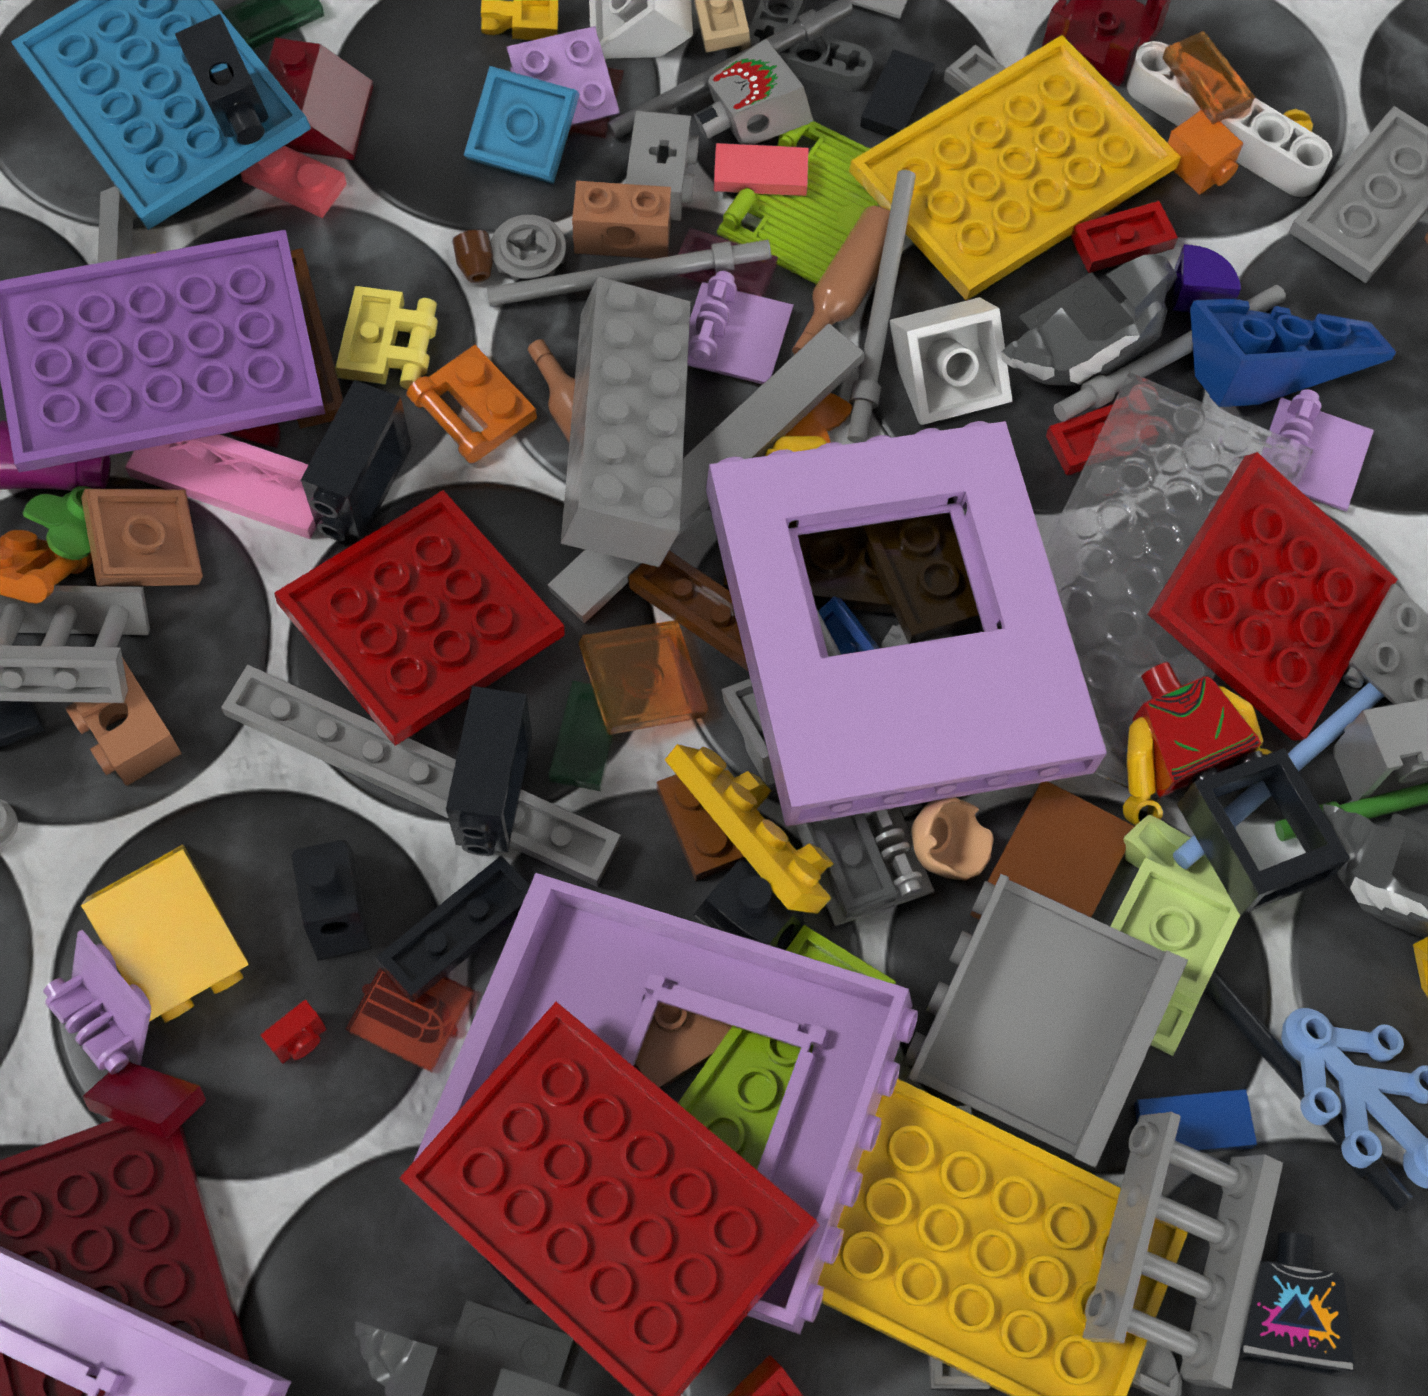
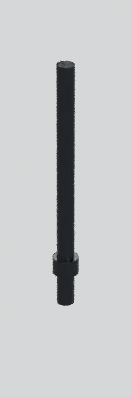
M1214 969L1205 988L1206 992L1301 1101L1304 1097L1301 1067L1219 972ZM1314 1099L1317 1108L1326 1113L1323 1103ZM1339 1112L1336 1117L1322 1126L1341 1147L1345 1139L1343 1116ZM1356 1142L1358 1150L1367 1156L1366 1147ZM1383 1153L1379 1159L1366 1168H1356L1345 1160L1359 1178H1362L1364 1175L1395 1211L1399 1210L1413 1198L1382 1162L1386 1158Z

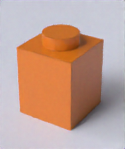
M1203 108L1171 131L1168 144L1181 156L1177 168L1173 171L1200 195L1214 184L1222 186L1235 174L1238 169L1236 161L1244 143L1206 108Z

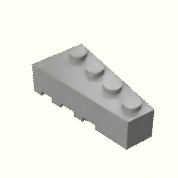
M1428 699L1362 710L1358 717L1344 728L1345 733L1331 749L1353 801L1428 782Z

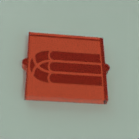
M379 968L371 984L363 986L364 997L347 1025L346 1031L432 1073L449 1039L458 1036L459 1031L456 1026L474 995V990L444 977L412 1003Z

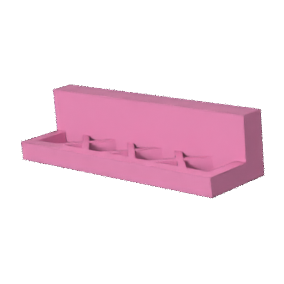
M220 434L134 450L125 466L129 477L164 489L186 490L187 497L311 539L316 529V524L301 482L308 464Z

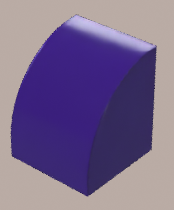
M1183 245L1174 268L1178 279L1173 285V311L1190 312V307L1194 300L1237 299L1241 291V284L1233 266L1223 256L1211 249L1196 245Z

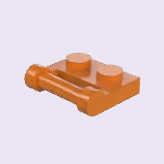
M476 345L467 349L431 376L418 378L407 390V397L418 408L424 407L459 445L458 452L468 463L479 461L537 419L536 408ZM448 391L484 430L473 432L440 396Z
M26 530L8 531L0 537V595L28 603H40L53 593L56 584L71 573L78 574L86 570L93 563L91 553L80 560L64 559L49 548L47 541L38 539L37 535L33 532Z

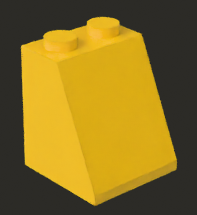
M183 844L86 897L81 904L103 945L113 956L117 969L129 986L132 984L137 985L148 998L151 1006L149 1021L160 1015L165 1023L171 1021L194 1006L191 1000L193 996L211 987L214 994H217L244 978L240 970L249 965L248 959Z

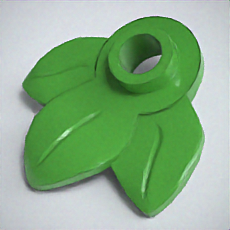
M86 486L75 487L63 497L41 494L31 499L23 510L24 517L49 529L46 535L48 546L55 554L64 559L80 560L91 553L81 497L85 489L93 488Z

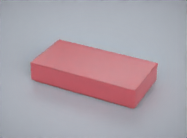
M716 143L715 192L739 193L741 190L749 188L756 194L806 196L808 148Z

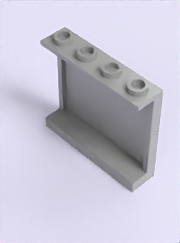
M1001 874L996 885L987 881L984 882L972 911L981 915L973 935L962 931L949 959L950 962L959 965L950 985L939 981L926 1009V1012L935 1015L928 1034L925 1036L916 1032L903 1060L904 1063L912 1066L908 1078L929 1086L966 1105H970L972 1108L1050 1144L1096 1168L1188 960L1168 950L1162 951L1012 882L1008 880L1009 877Z

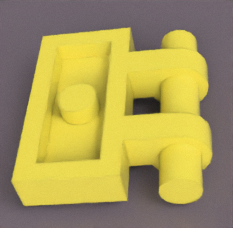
M355 286L335 367L338 378L386 384L389 368H395L402 371L400 386L408 390L415 380L427 373L430 360L429 355L426 354L429 339L435 337L438 320L435 317L437 303L429 298H421L418 300L416 311L403 309L405 303L403 292ZM398 331L411 334L408 347L395 346Z

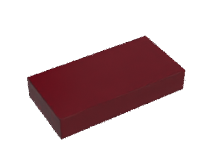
M128 1062L121 1071L115 1074L108 1072L82 1096L89 1111L166 1139L206 1101L199 1085Z

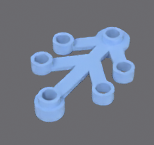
M1300 1008L1293 1011L1283 1023L1281 1040L1290 1056L1301 1061L1304 1097L1301 1100L1300 1108L1303 1116L1312 1124L1324 1125L1336 1117L1342 1107L1345 1139L1341 1146L1342 1154L1350 1165L1356 1168H1366L1379 1159L1382 1154V1145L1379 1138L1369 1131L1367 1110L1406 1150L1403 1155V1168L1409 1179L1420 1187L1428 1188V1138L1383 1094L1408 1096L1418 1103L1427 1104L1428 1090L1422 1087L1419 1078L1428 1084V1066H1420L1412 1073L1354 1065L1342 1051L1367 1053L1378 1062H1388L1403 1049L1404 1042L1401 1034L1394 1027L1386 1024L1377 1026L1371 1032L1333 1027L1326 1016L1314 1009ZM1308 1031H1310L1315 1038H1313V1037L1308 1033ZM1378 1037L1386 1041L1389 1050L1380 1044ZM1325 1067L1339 1082L1341 1104L1335 1092L1326 1087ZM1314 1099L1323 1103L1326 1113L1317 1108ZM1356 1142L1366 1147L1367 1156L1358 1150Z

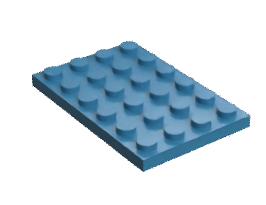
M80 0L11 41L19 56L147 230L311 129L305 114L212 0ZM218 14H221L269 115L267 121L262 123L265 130L263 137L249 145L238 143L235 135L232 137L224 136L175 36V33ZM218 64L212 68L211 72L212 74L228 68L227 64Z

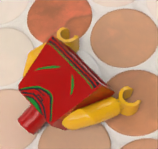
M1169 662L1159 664L1146 671L1141 676V679L1152 699L1140 707L1133 717V723L1129 727L1126 764L1128 791L1132 796L1123 805L1124 817L1136 826L1140 822L1138 818L1139 811L1147 805V815L1150 814L1161 819L1163 816L1162 807L1151 799V795L1155 791L1159 798L1188 786V782L1204 770L1216 767L1220 772L1233 766L1239 759L1255 751H1262L1263 755L1272 753L1268 749L1260 748L1263 743V737L1252 704L1223 686H1218L1208 676L1182 686Z

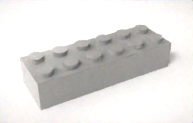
M597 276L580 316L561 544L660 567L676 539L680 529L690 301Z

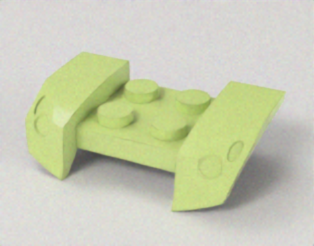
M1149 814L1123 838L1126 845L1125 860L1139 868V871L1110 927L1162 951L1168 950L1188 960L1151 1042V1046L1173 1056L1240 918V914L1205 854L1188 869L1180 867L1174 860L1173 853L1191 837Z

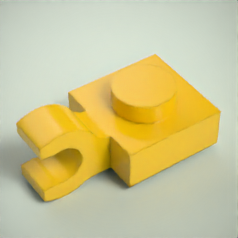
M481 0V33L498 35L506 29L512 28V39L537 40L557 35L558 0Z

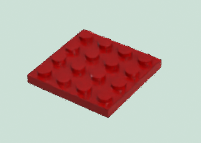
M1255 452L1243 458L1147 615L1246 701L1251 703L1253 707L1291 740H1304L1308 737L1346 671L1349 661L1392 584H1396L1398 579L1264 457Z
M444 490L274 592L279 607L394 746L470 698L472 686L487 687L565 636L564 624Z

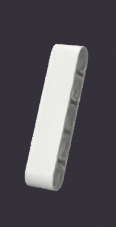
M1150 41L1138 48L1127 80V91L1132 98L1177 126L1203 108H1206L1244 143L1237 158V163L1295 197L1309 196L1317 190L1332 158V149L1324 139L1167 44Z

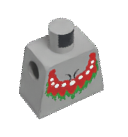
M767 39L761 41L710 76L708 85L714 104L694 114L697 125L706 139L729 128L742 145H755L813 121L804 86Z

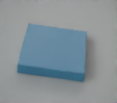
M489 66L463 156L467 160L554 184L579 100V92L575 89Z

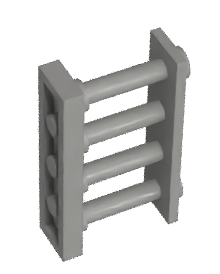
M55 585L53 593L37 604L0 595V701L124 703L128 687L121 647H118L122 635L149 634L150 625L143 587ZM17 633H46L41 646H12ZM70 634H99L94 647L65 646Z
M1173 1112L1140 1115L1138 1123L1133 1128L1129 1138L1130 1155L1095 1290L1089 1296L1086 1304L1085 1316L1087 1321L1082 1338L1091 1342L1124 1343L1126 1333H1132L1181 1354L1183 1358L1180 1369L1182 1380L1196 1386L1231 1389L1283 1162L1264 1154L1231 1157L1229 1165L1175 1140L1181 1118L1180 1115ZM1169 1163L1222 1186L1223 1194L1217 1219L1161 1195ZM1155 1218L1209 1241L1210 1249L1203 1275L1147 1251ZM1141 1274L1195 1297L1197 1303L1190 1332L1133 1308Z

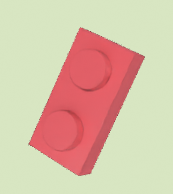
M286 146L279 148L241 172L243 182L320 218L325 216L347 185L343 172Z

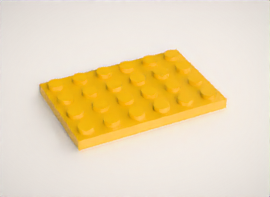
M1061 35L851 160L849 172L881 207L889 211L891 209L897 172L909 170L916 174L905 234L967 301L1072 235L1075 225L1099 218L1175 170L1181 156Z
M897 1079L892 1095L890 1097L882 1095L875 1116L881 1118V1127L876 1144L871 1152L863 1149L856 1170L863 1174L856 1202L852 1208L845 1205L843 1207L837 1228L843 1229V1238L838 1255L833 1264L825 1262L817 1283V1285L824 1287L821 1303L1009 1396H1127L1147 1340L1129 1332L1126 1333L1124 1343L1091 1342L1082 1338L1087 1321L1085 1316L1086 1304L1089 1296L1095 1290L1121 1188ZM1155 1218L1147 1251L1177 1263L1188 1232ZM1141 1274L1133 1308L1156 1318L1168 1285Z

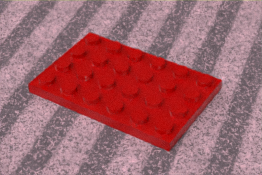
M557 1001L399 1178L634 1396H681L820 1226L815 1218Z

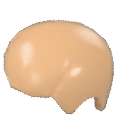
M954 797L928 802L922 808L911 828L915 855L922 867L948 879L968 880L981 874L990 861L994 838L993 832L981 826L977 821L975 814L979 811L978 807Z

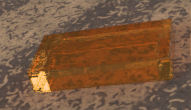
M1205 31L1165 48L1162 59L1212 125L1252 106L1255 96Z

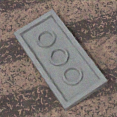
M1394 106L1297 216L1289 229V233L1367 283L1428 211V127Z

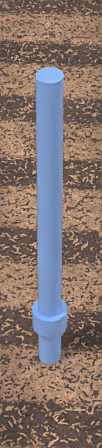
M1369 682L1311 732L1306 739L1302 740L1287 753L1298 772L1344 732V728L1352 723L1362 710L1371 709L1384 695ZM1264 781L1249 786L1224 808L1235 830L1238 824L1272 796ZM1193 835L1173 853V858L1180 867L1188 869L1205 853L1195 835Z

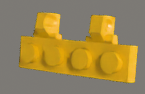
M677 744L665 758L666 763L757 873L770 884L771 890L788 910L818 914L831 899L818 881L821 879L820 876L834 863L821 848L811 843L796 850L779 826L763 818L757 808L767 798L771 790L759 776L747 771L734 777L726 769L727 766L724 760L707 747L696 749Z

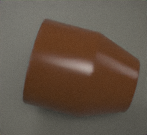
M469 230L456 235L452 239L456 264L466 279L471 283H479L489 279L493 265V251L489 234L483 230Z

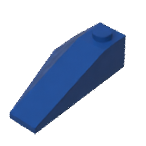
M1238 299L1194 300L1190 307L1195 377L1218 407L1258 405L1392 360L1396 354L1393 347L1371 322L1318 314L1314 321L1291 315L1289 308L1274 306L1271 313L1249 310L1248 301Z

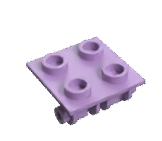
M595 26L507 46L512 65L510 72L575 89L579 92L580 96L571 126L620 114Z
M719 271L716 273V276L709 279L708 283H701L689 322L687 366L764 384L773 375L793 310V304L737 291L734 276L729 272Z
M1302 390L1292 401L1281 397L1261 456L1309 499L1347 511L1374 430L1321 412L1322 405L1319 401V395L1315 391Z
M81 930L77 932L72 978L67 982L62 978H57L50 982L43 991L47 996L45 1004L62 1024L66 1023L65 1028L69 1033L78 1032L75 1041L80 1046H83V1050L98 1069H107L110 1074H115L128 1064L129 1059L132 1063L141 1065L151 1006L145 993L135 984L129 986L117 972L116 962L109 950L102 944L95 945L86 933Z

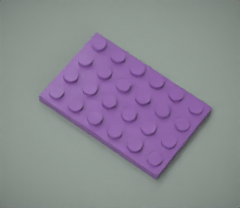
M286 230L0 281V381L14 464L19 473L325 414Z

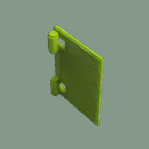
M812 121L809 124L781 134L777 146L797 147V142L802 135L816 141L808 153L806 196L756 194L753 190L745 188L738 193L724 213L723 222L719 226L717 234L738 245L769 239L772 259L768 260L817 284L863 211L870 206H881L849 172L851 160L870 148ZM747 213L762 219L754 232L741 226L742 220Z

